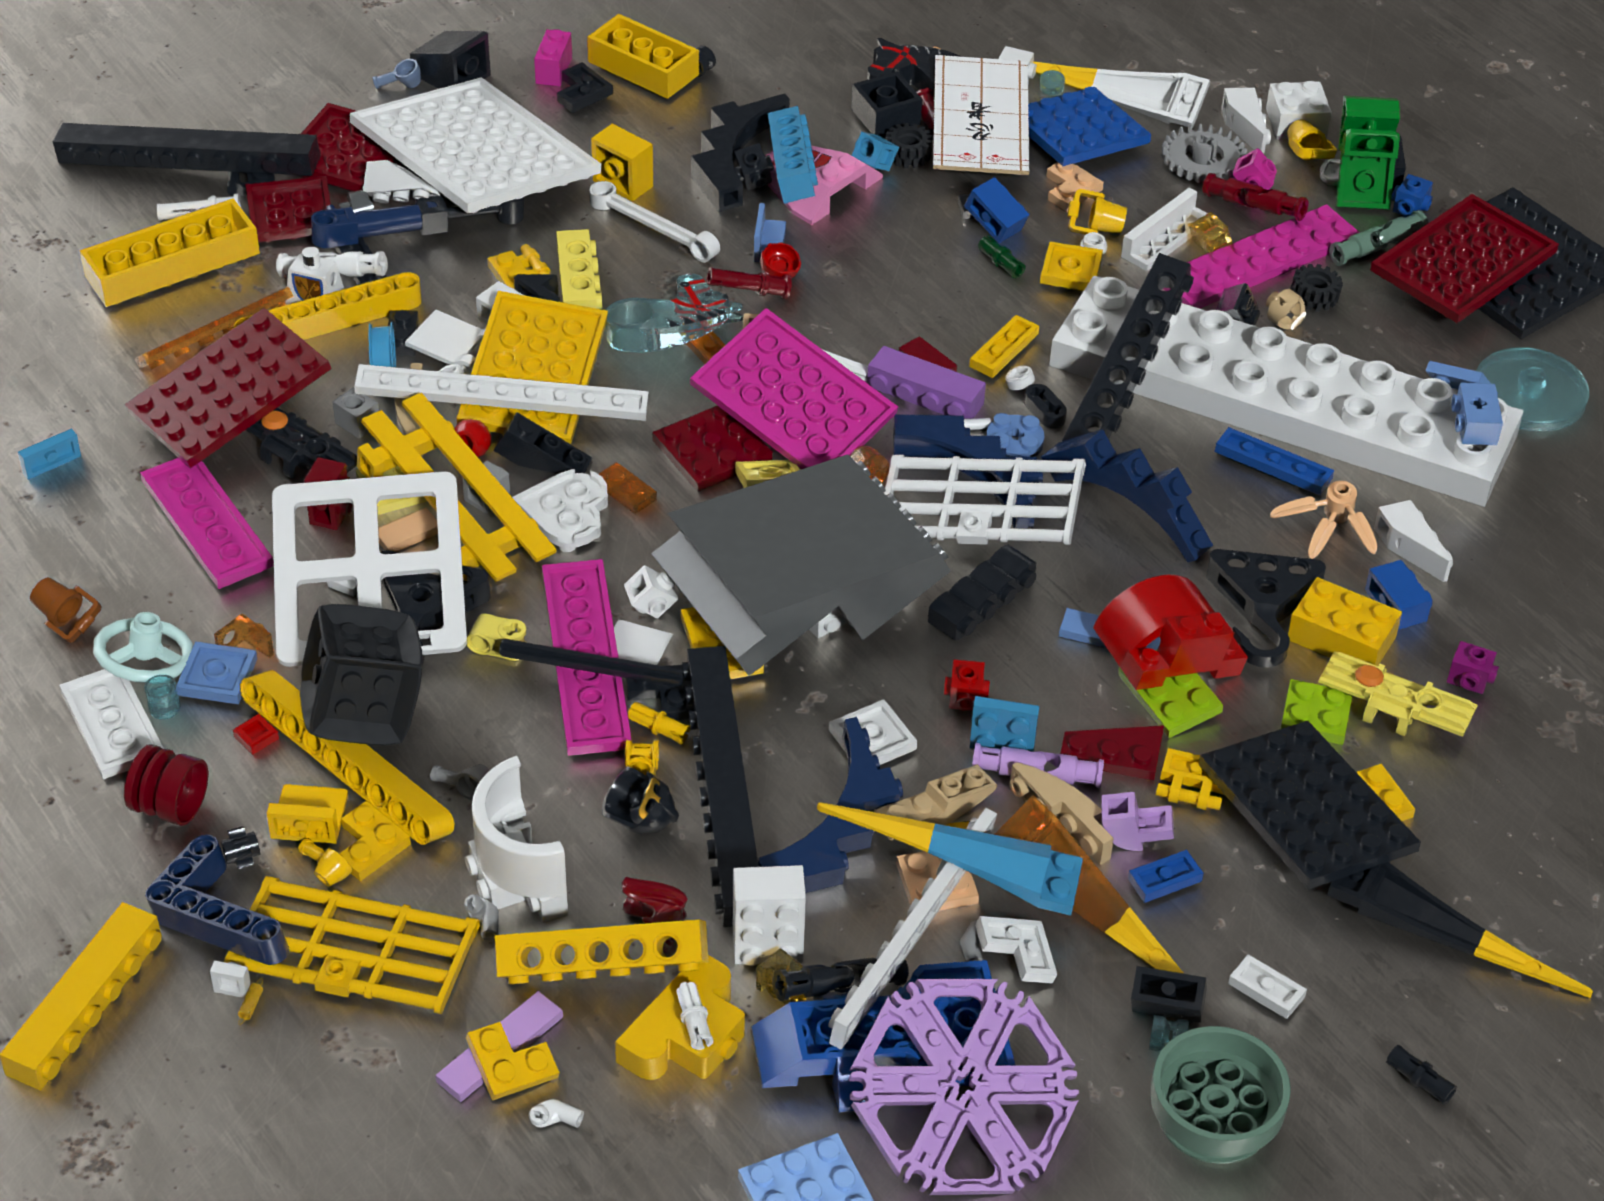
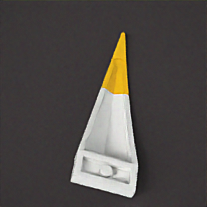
M1033 62L1037 64L1036 74L1078 90H1084L1086 87H1096L1117 105L1167 124L1172 122L1186 127L1191 124L1192 128L1210 86L1209 79L1187 73L1118 71Z

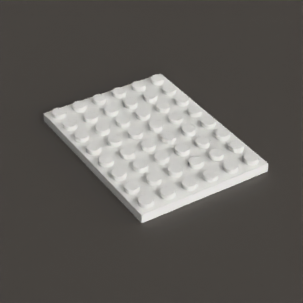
M482 77L350 113V123L466 213H475L480 209L498 206L514 199H522L524 196L533 193H541L553 187L565 186L570 182L588 179L590 176L601 173L600 162Z

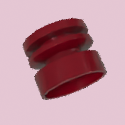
M154 744L146 745L134 758L127 774L124 787L126 807L137 813L143 812L147 816H155L157 814L161 820L179 826L187 825L193 820L205 798L209 777L207 763L203 759L187 754L176 755L173 750L162 749Z

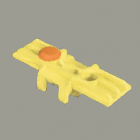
M1336 651L1332 654L1319 678L1318 683L1368 701L1362 721L1372 724L1378 711L1397 717L1395 733L1402 736L1406 735L1408 725H1411L1413 720L1416 719L1463 737L1478 704L1435 688L1433 686L1434 683L1429 681L1426 686L1387 672L1386 665L1379 664V666ZM1428 705L1436 706L1434 708H1427Z

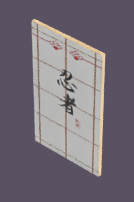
M935 55L933 169L1029 175L1028 61Z

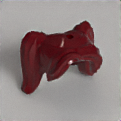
M630 877L623 879L622 893L628 896L623 902L622 910L624 913L643 918L642 921L645 924L684 921L686 919L687 913L684 908L688 899L680 889L655 881ZM668 938L664 942L663 952L665 954L674 947V938Z

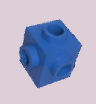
M1408 174L1400 186L1396 185L1392 193L1391 200L1395 201L1393 212L1404 217L1410 216L1416 210L1427 212L1433 199L1430 196L1433 182Z

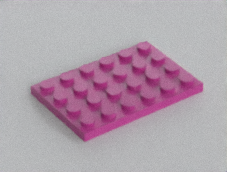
M767 308L690 378L691 386L793 464H796L800 469L847 454L853 457L898 411L896 404Z

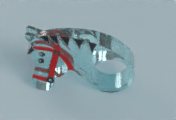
M693 273L684 274L677 278L678 292L673 300L626 298L609 305L606 308V311H608L605 327L606 340L612 348L623 352L646 353L674 348L702 337L723 324L743 321L744 316L736 313V311L743 309V304L729 301L727 293L722 294L712 290L702 276Z

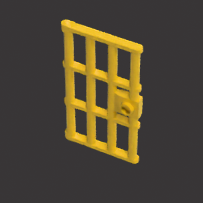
M265 876L250 910L274 918L282 923L315 929L310 941L285 937L290 949L289 952L303 954L297 967L281 963L267 965L228 951L224 962H235L242 966H247L251 972L289 979L296 984H301L302 982L315 985V991L347 998L350 993L364 995V998L367 999L375 997L432 1009L434 1013L442 1014L473 939L480 928V920L470 917L462 919L413 909L410 905L403 904V906L345 895L337 890L330 892L282 882L279 878ZM270 893L326 904L322 916H316L268 906L265 903ZM337 907L394 918L396 921L392 930L389 931L332 918ZM408 921L465 934L460 945L403 934L402 931ZM325 932L385 945L380 956L320 943ZM398 946L454 959L450 969L444 970L391 959L395 947ZM314 957L325 959L319 971L308 969ZM361 967L373 969L368 982L357 979ZM385 971L438 982L443 985L438 996L381 985L379 982Z

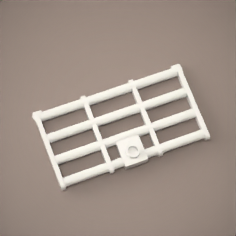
M892 455L885 487L886 491L884 492L885 495L889 493L894 494V491L946 492L943 503L899 502L901 505L899 510L901 512L906 509L910 514L941 515L938 526H922L931 538H937V540L944 541L945 538L957 539L958 544L987 545L988 540H1000L1006 543L1008 540L1071 544L1081 484L1086 467L1085 459L1054 461L1023 460V458L1010 460L960 458V456H954L953 458H923ZM899 469L950 470L948 481L897 479ZM959 470L1013 471L1011 482L957 481ZM1022 472L1075 473L1073 484L1020 482ZM954 493L1008 494L1006 505L952 504ZM1017 494L1070 496L1069 507L1015 505ZM950 515L960 516L958 527L947 526ZM992 517H1004L1002 528H991ZM1013 517L1066 519L1064 530L1011 528Z

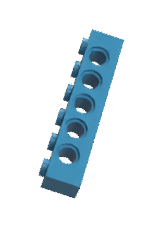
M798 106L768 113L777 180L784 204L815 196L814 186L818 185L806 115H800Z

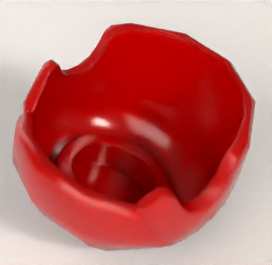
M782 242L769 243L761 253V270L768 272L769 275L783 277L786 274L790 275L792 279L801 268L802 262L799 253L791 245Z

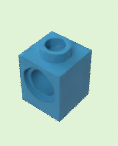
M861 131L851 156L873 168L890 171L899 146L878 135Z

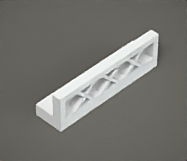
M1187 188L1124 235L1121 257L1148 271L1151 269L1159 253L1168 256L1212 222V215L1195 207L1197 191ZM1193 216L1199 219V221H1187V218ZM1184 229L1183 233L1170 232L1171 230ZM1155 242H1168L1166 246H1154ZM1151 254V257L1145 260L1144 258L1138 255Z

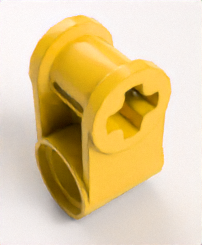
M626 740L625 767H632L644 775L649 771L656 776L659 764V741L654 740L652 744L632 743L631 740Z

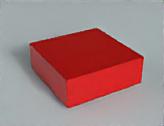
M260 714L233 729L234 738L252 755L279 739L278 731Z

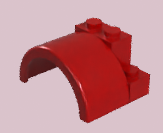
M1159 575L1140 581L1127 588L1104 608L1093 626V629L1135 690L1161 687L1166 677L1207 671L1210 672L1214 679L1238 676L1241 674L1248 659L1246 653L1233 637V630L1220 612L1213 610L1191 580L1179 575ZM1160 637L1161 641L1157 651L1152 648H1145L1153 640Z

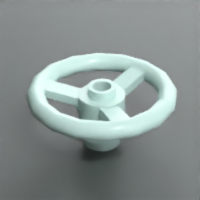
M141 612L133 618L117 620L103 627L94 638L93 654L102 668L116 677L133 682L157 683L172 680L182 674L194 644L185 632L170 623L160 621L158 615L151 612ZM130 631L129 644L108 654L106 643L109 639L121 632ZM162 634L167 635L179 644L182 649V656L162 645ZM133 657L143 661L157 657L171 666L158 670H137L121 665V663Z

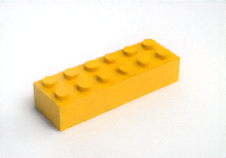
M234 198L79 250L84 276L105 307L260 254L257 229Z

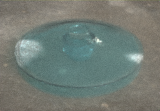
M1533 348L1504 349L1487 356L1476 370L1482 372L1491 384L1496 385L1498 398L1502 399L1508 406L1524 410L1519 429L1528 431L1562 429L1576 422L1586 409L1589 399V387L1585 377L1573 364L1553 353Z

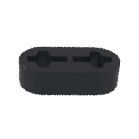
M1032 384L1027 387L1025 405L1031 413L1048 428H1060L1066 422L1067 408L1063 402L1045 385Z

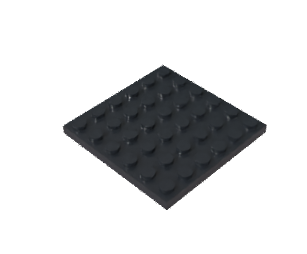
M1514 187L1486 201L1559 243L1557 253L1478 308L1481 312L1519 339H1523L1604 293V248Z

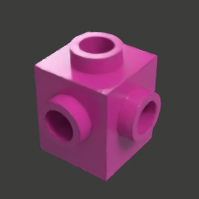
M1257 148L1237 159L1233 176L1238 180L1259 185L1263 189L1268 190L1274 185L1277 169L1274 163L1267 159L1262 151Z

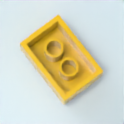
M1316 577L1292 613L1288 636L1290 642L1329 658L1336 651L1379 666L1397 636L1402 611Z

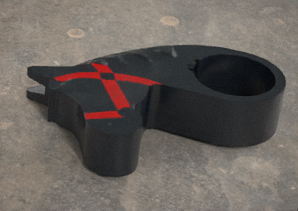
M877 38L879 47L874 49L873 64L868 67L867 80L898 71L910 85H914L918 90L930 88L934 91L935 55L962 56L933 47L897 45L885 39Z

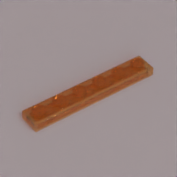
M288 286L135 358L139 369L148 365L152 370L165 364V357L174 354L175 358H178L190 352L189 346L197 342L200 347L216 340L213 336L214 334L222 331L225 335L234 329V324L238 319L253 315L263 308L268 310L287 305L286 301L294 296Z

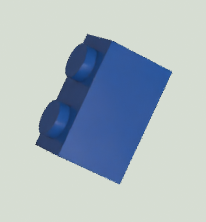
M995 177L973 189L964 205L999 244L1020 232L1030 215Z
M1402 560L1369 569L1365 591L1371 599L1402 611L1398 630L1427 622L1433 601L1431 595L1427 590H1424L1416 579L1414 572L1409 570Z

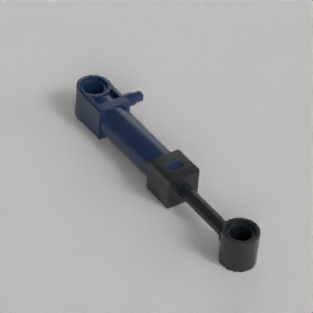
M442 196L415 199V205L354 212L352 207L336 209L334 205H329L326 208L327 210L317 211L311 216L312 243L319 248H333L358 244V238L418 230H420L422 236L448 232V219L497 213V219L502 223L517 224L524 218V197L504 202L498 206L480 209L475 213H466L460 207L447 208Z

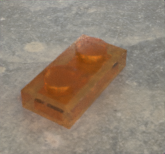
M617 462L599 473L607 483V494L634 514L657 500V491Z

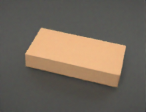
M426 507L379 528V544L384 550L395 552L403 550L437 535V519Z

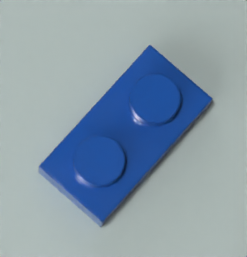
M1184 850L1129 870L1128 880L1142 901L1146 903L1202 882L1204 873L1190 853Z

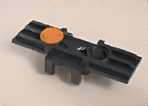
M277 407L246 429L263 440L260 448L261 460L271 464L272 453L282 458L284 462L283 472L291 479L296 475V466L303 470L311 469L318 457L346 463L347 473L357 466V455L341 446L340 440L335 437L330 438V435L326 432L321 433L308 425L304 418H296V414L293 412L288 414Z

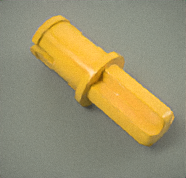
M634 702L628 710V718L651 729L654 735L659 733L678 742L680 745L684 744L688 738V734H685V732H690V726L668 717L665 711L657 712L638 702Z

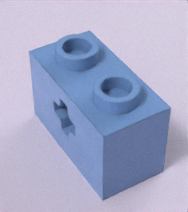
M1460 383L1458 393L1452 396L1451 408L1452 412L1457 414L1455 430L1460 432L1462 444L1498 445L1503 421L1496 385Z

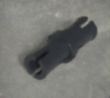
M1400 1045L1395 1046L1389 1053L1386 1063L1410 1079V1084L1414 1087H1421L1444 1105L1454 1096L1457 1086L1433 1070V1065L1429 1062H1422Z

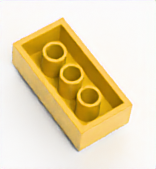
M617 14L587 36L589 63L664 98L669 99L699 75L698 49L621 14Z

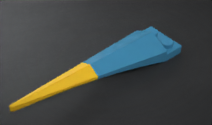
M818 802L817 804L819 812L876 831L930 853L1001 887L1037 908L1070 916L1072 914L1083 861L1082 857L1051 850V845Z

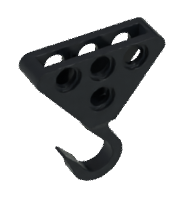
M1225 549L1211 551L1206 575L1207 579L1250 624L1258 627L1277 646L1272 650L1258 649L1234 626L1232 629L1234 632L1233 637L1248 656L1246 662L1257 667L1269 668L1281 664L1286 659L1290 639L1279 623L1294 612L1316 577L1324 579L1326 570L1324 562L1317 559ZM1232 559H1238L1245 563V567H1231L1228 562ZM1267 562L1273 564L1276 569L1274 571L1261 570L1258 565ZM1300 566L1306 570V573H1291L1289 568Z
M384 550V551H381L380 553H381V554H396V553H400V552H395V551H390V550ZM462 566L463 574L470 578L469 581L463 580L466 614L488 602L491 598L489 576L486 571ZM426 573L390 576L382 579L381 582L394 611L409 615L414 620L418 631L436 630L444 625L441 575Z

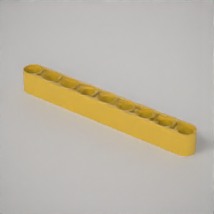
M268 670L244 678L241 681V696L250 707L364 800L368 801L417 843L425 845L448 836L453 832L455 823L449 810L367 744L327 740L310 734L306 729L303 719L300 691L280 674L273 670Z

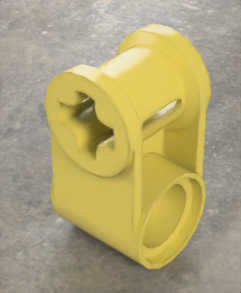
M486 613L480 614L467 636V647L479 655H490L510 661H517L519 659L501 656L499 654L500 644L503 639L526 642L524 639L527 632L526 626L517 619H507Z

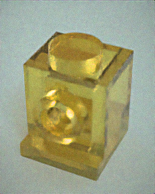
M1212 212L1189 224L1193 241L1207 254L1222 247L1233 245L1228 226Z
M780 948L756 967V989L762 992L766 988L771 997L778 1000L772 986L774 972L777 969H785L787 972L797 971L803 965ZM804 995L790 996L788 1000L782 1002L784 1004L802 1002L807 997Z

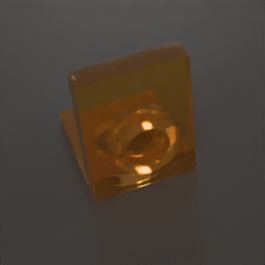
M240 614L214 633L215 644L236 647L241 642L246 641L268 658L274 655L271 633L261 623H255L244 614ZM234 630L235 633L232 640L224 644L225 636Z

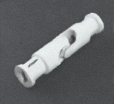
M361 251L346 252L341 255L334 252H319L321 258L325 257L326 259L334 260L337 263L339 273L349 277H361L364 274L384 276L388 268L387 257L383 251H377L375 254H363ZM287 253L279 254L276 260V269L281 278L288 277L289 267L297 256H288Z

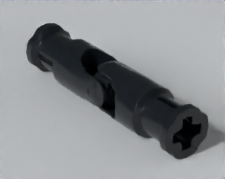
M872 957L842 961L831 965V967L819 964L803 966L800 970L789 972L785 969H777L772 979L773 991L780 1001H786L790 996L804 995L807 998L823 996L832 990L847 993L852 988L851 984L853 981V985L859 987L865 968L869 963L875 964L877 960ZM906 960L900 965L889 983H894L898 986L906 984L909 976Z

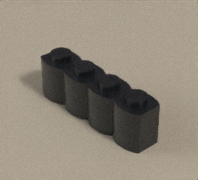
M1009 544L1001 547L989 560L979 564L970 575L961 578L949 591L942 593L931 603L928 611V623L955 641L964 636L971 635L977 624L991 619L997 608L1011 603L1018 592L1025 588L1028 589L1033 585L1037 576L1035 573L1037 562Z

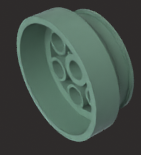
M1220 1026L1191 1029L1172 1039L1162 1049L1156 1060L1150 1088V1099L1154 1114L1169 1141L1180 1151L1192 1158L1216 1164H1227L1244 1160L1267 1145L1278 1134L1284 1123L1291 1094L1287 1070L1278 1055L1267 1044L1246 1032Z

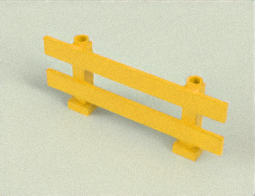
M422 392L402 401V406L421 427L409 434L403 435L382 410L362 418L361 423L381 445L375 449L369 443L358 447L356 467L366 478L382 477L385 471L396 466L405 475L434 472L421 455L439 448L504 524V527L487 534L458 500L460 539L464 544L461 547L462 566L477 568L482 565L494 581L497 582L516 573L517 568L505 555L522 546L535 562L556 553L557 549L539 529L537 522L533 518H529L455 432L452 423L443 418ZM424 496L437 512L436 498L434 496ZM463 574L464 581H467V575Z

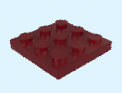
M326 176L246 184L250 220L257 229L258 242L312 236L311 216L317 211L327 210V206L331 205Z
M718 405L652 432V441L697 492L737 476L735 473L736 462L772 460L773 452L756 434Z

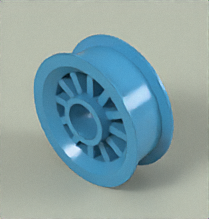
M393 322L390 323V326L373 327L369 323L370 365L396 368Z

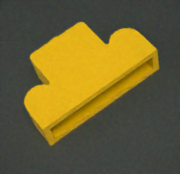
M708 955L709 963L699 964V970L681 971L615 1041L616 1063L642 1079L655 1080L665 1074L668 1069V1060L670 1059L699 1078H708L724 1059L728 1060L733 1056L738 1043L745 1036V1013L729 1003L731 1000V972L729 968ZM683 982H694L696 984L702 1006L706 1007L708 1011L706 1019L714 1041L711 1046L707 1047L705 1039H702L705 1047L702 1050H695L691 1047L687 1026L682 1023L680 1018L682 1009L676 990Z

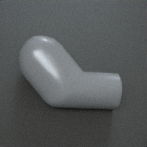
M476 894L468 896L465 899L464 908L472 918L480 920L481 937L485 940H494L495 935H498L499 911L497 907Z
M977 920L969 924L960 939V946L966 962L983 960L978 946L980 941L975 926Z

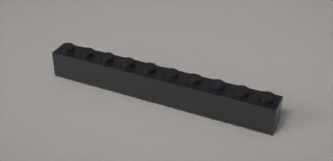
M62 123L52 141L58 163L313 176L321 158L317 136L309 134Z
M726 647L687 649V662H682L684 681H689L690 686H685L687 706H693V711H689L690 730H696L697 736H692L693 755L700 756V761H696L697 781H703L704 787H699L700 806L707 807V813H703L704 833H710L711 840H706L708 860H714L715 867H710L712 887H718L719 894H714L715 914H722L723 927H733V868L759 867Z

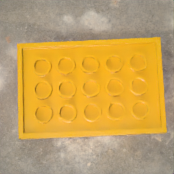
M498 291L471 375L589 385L608 320V311ZM461 404L456 418L457 423L466 419L480 420L488 427L490 432L502 434L518 412L571 444L580 415Z

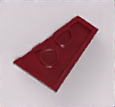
M1164 725L1065 731L1060 754L1077 756L1078 760L1098 762L1099 759L1104 760V772L1154 781Z

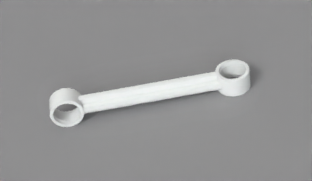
M599 181L592 184L589 188L590 204L593 208L598 210L613 208L688 246L692 255L700 262L706 263L720 252L719 241L712 233L702 231L697 235L617 195L616 187L611 182Z

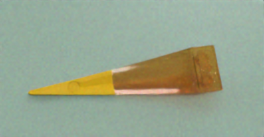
M1034 795L994 834L1051 845V850L1082 857L1083 861L1072 911L1154 969L1184 974L1056 815Z

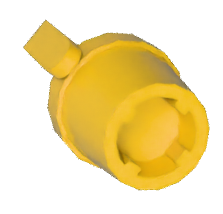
M1303 119L1296 120L1289 126L1287 130L1288 145L1300 159H1335L1337 148L1329 139H1326L1325 134L1319 128L1314 127L1307 120Z
M1078 189L1073 196V200L1069 203L1067 214L1069 218L1068 229L1071 232L1084 235L1091 232L1098 233V231L1121 233L1126 220L1127 207L1104 200L1105 194ZM1080 196L1094 199L1088 228L1075 226L1080 208Z

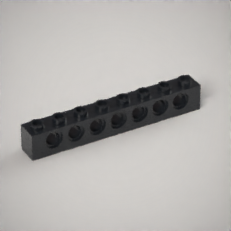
M1161 253L1158 254L1062 441L1092 433L1088 431L1091 427L1100 428L1099 430L1103 429L1108 439L1112 432L1116 433L1122 422L1121 414L1124 408L1129 409L1134 398L1133 391L1136 385H1141L1145 378L1147 363L1154 361L1158 352L1157 344L1160 338L1164 339L1166 337L1172 315L1176 316L1182 304L1181 297L1183 293H1188L1194 280V277L1191 276V264ZM1163 288H1170L1171 290H1169V291H1162L1161 289H1163ZM1159 311L1157 314H1150L1149 312ZM1147 334L1146 337H1138L1137 335ZM1127 357H1135V358H1136V359L1131 360V361L1125 360V358H1127ZM1116 380H1122V381H1124V382L1121 383V384H1114V383H1112V382H1114V381H1116ZM1105 403L1112 405L1108 408L1100 407L1102 404Z

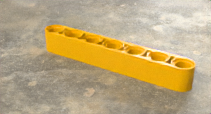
M404 272L268 311L300 338L305 340L387 317L390 311H408L417 308L422 302L420 278L415 273ZM252 315L238 319L234 324V328L243 323L248 318H250Z

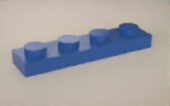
M1230 427L1223 433L1215 446L1216 453L1317 495H1321L1333 479V469Z

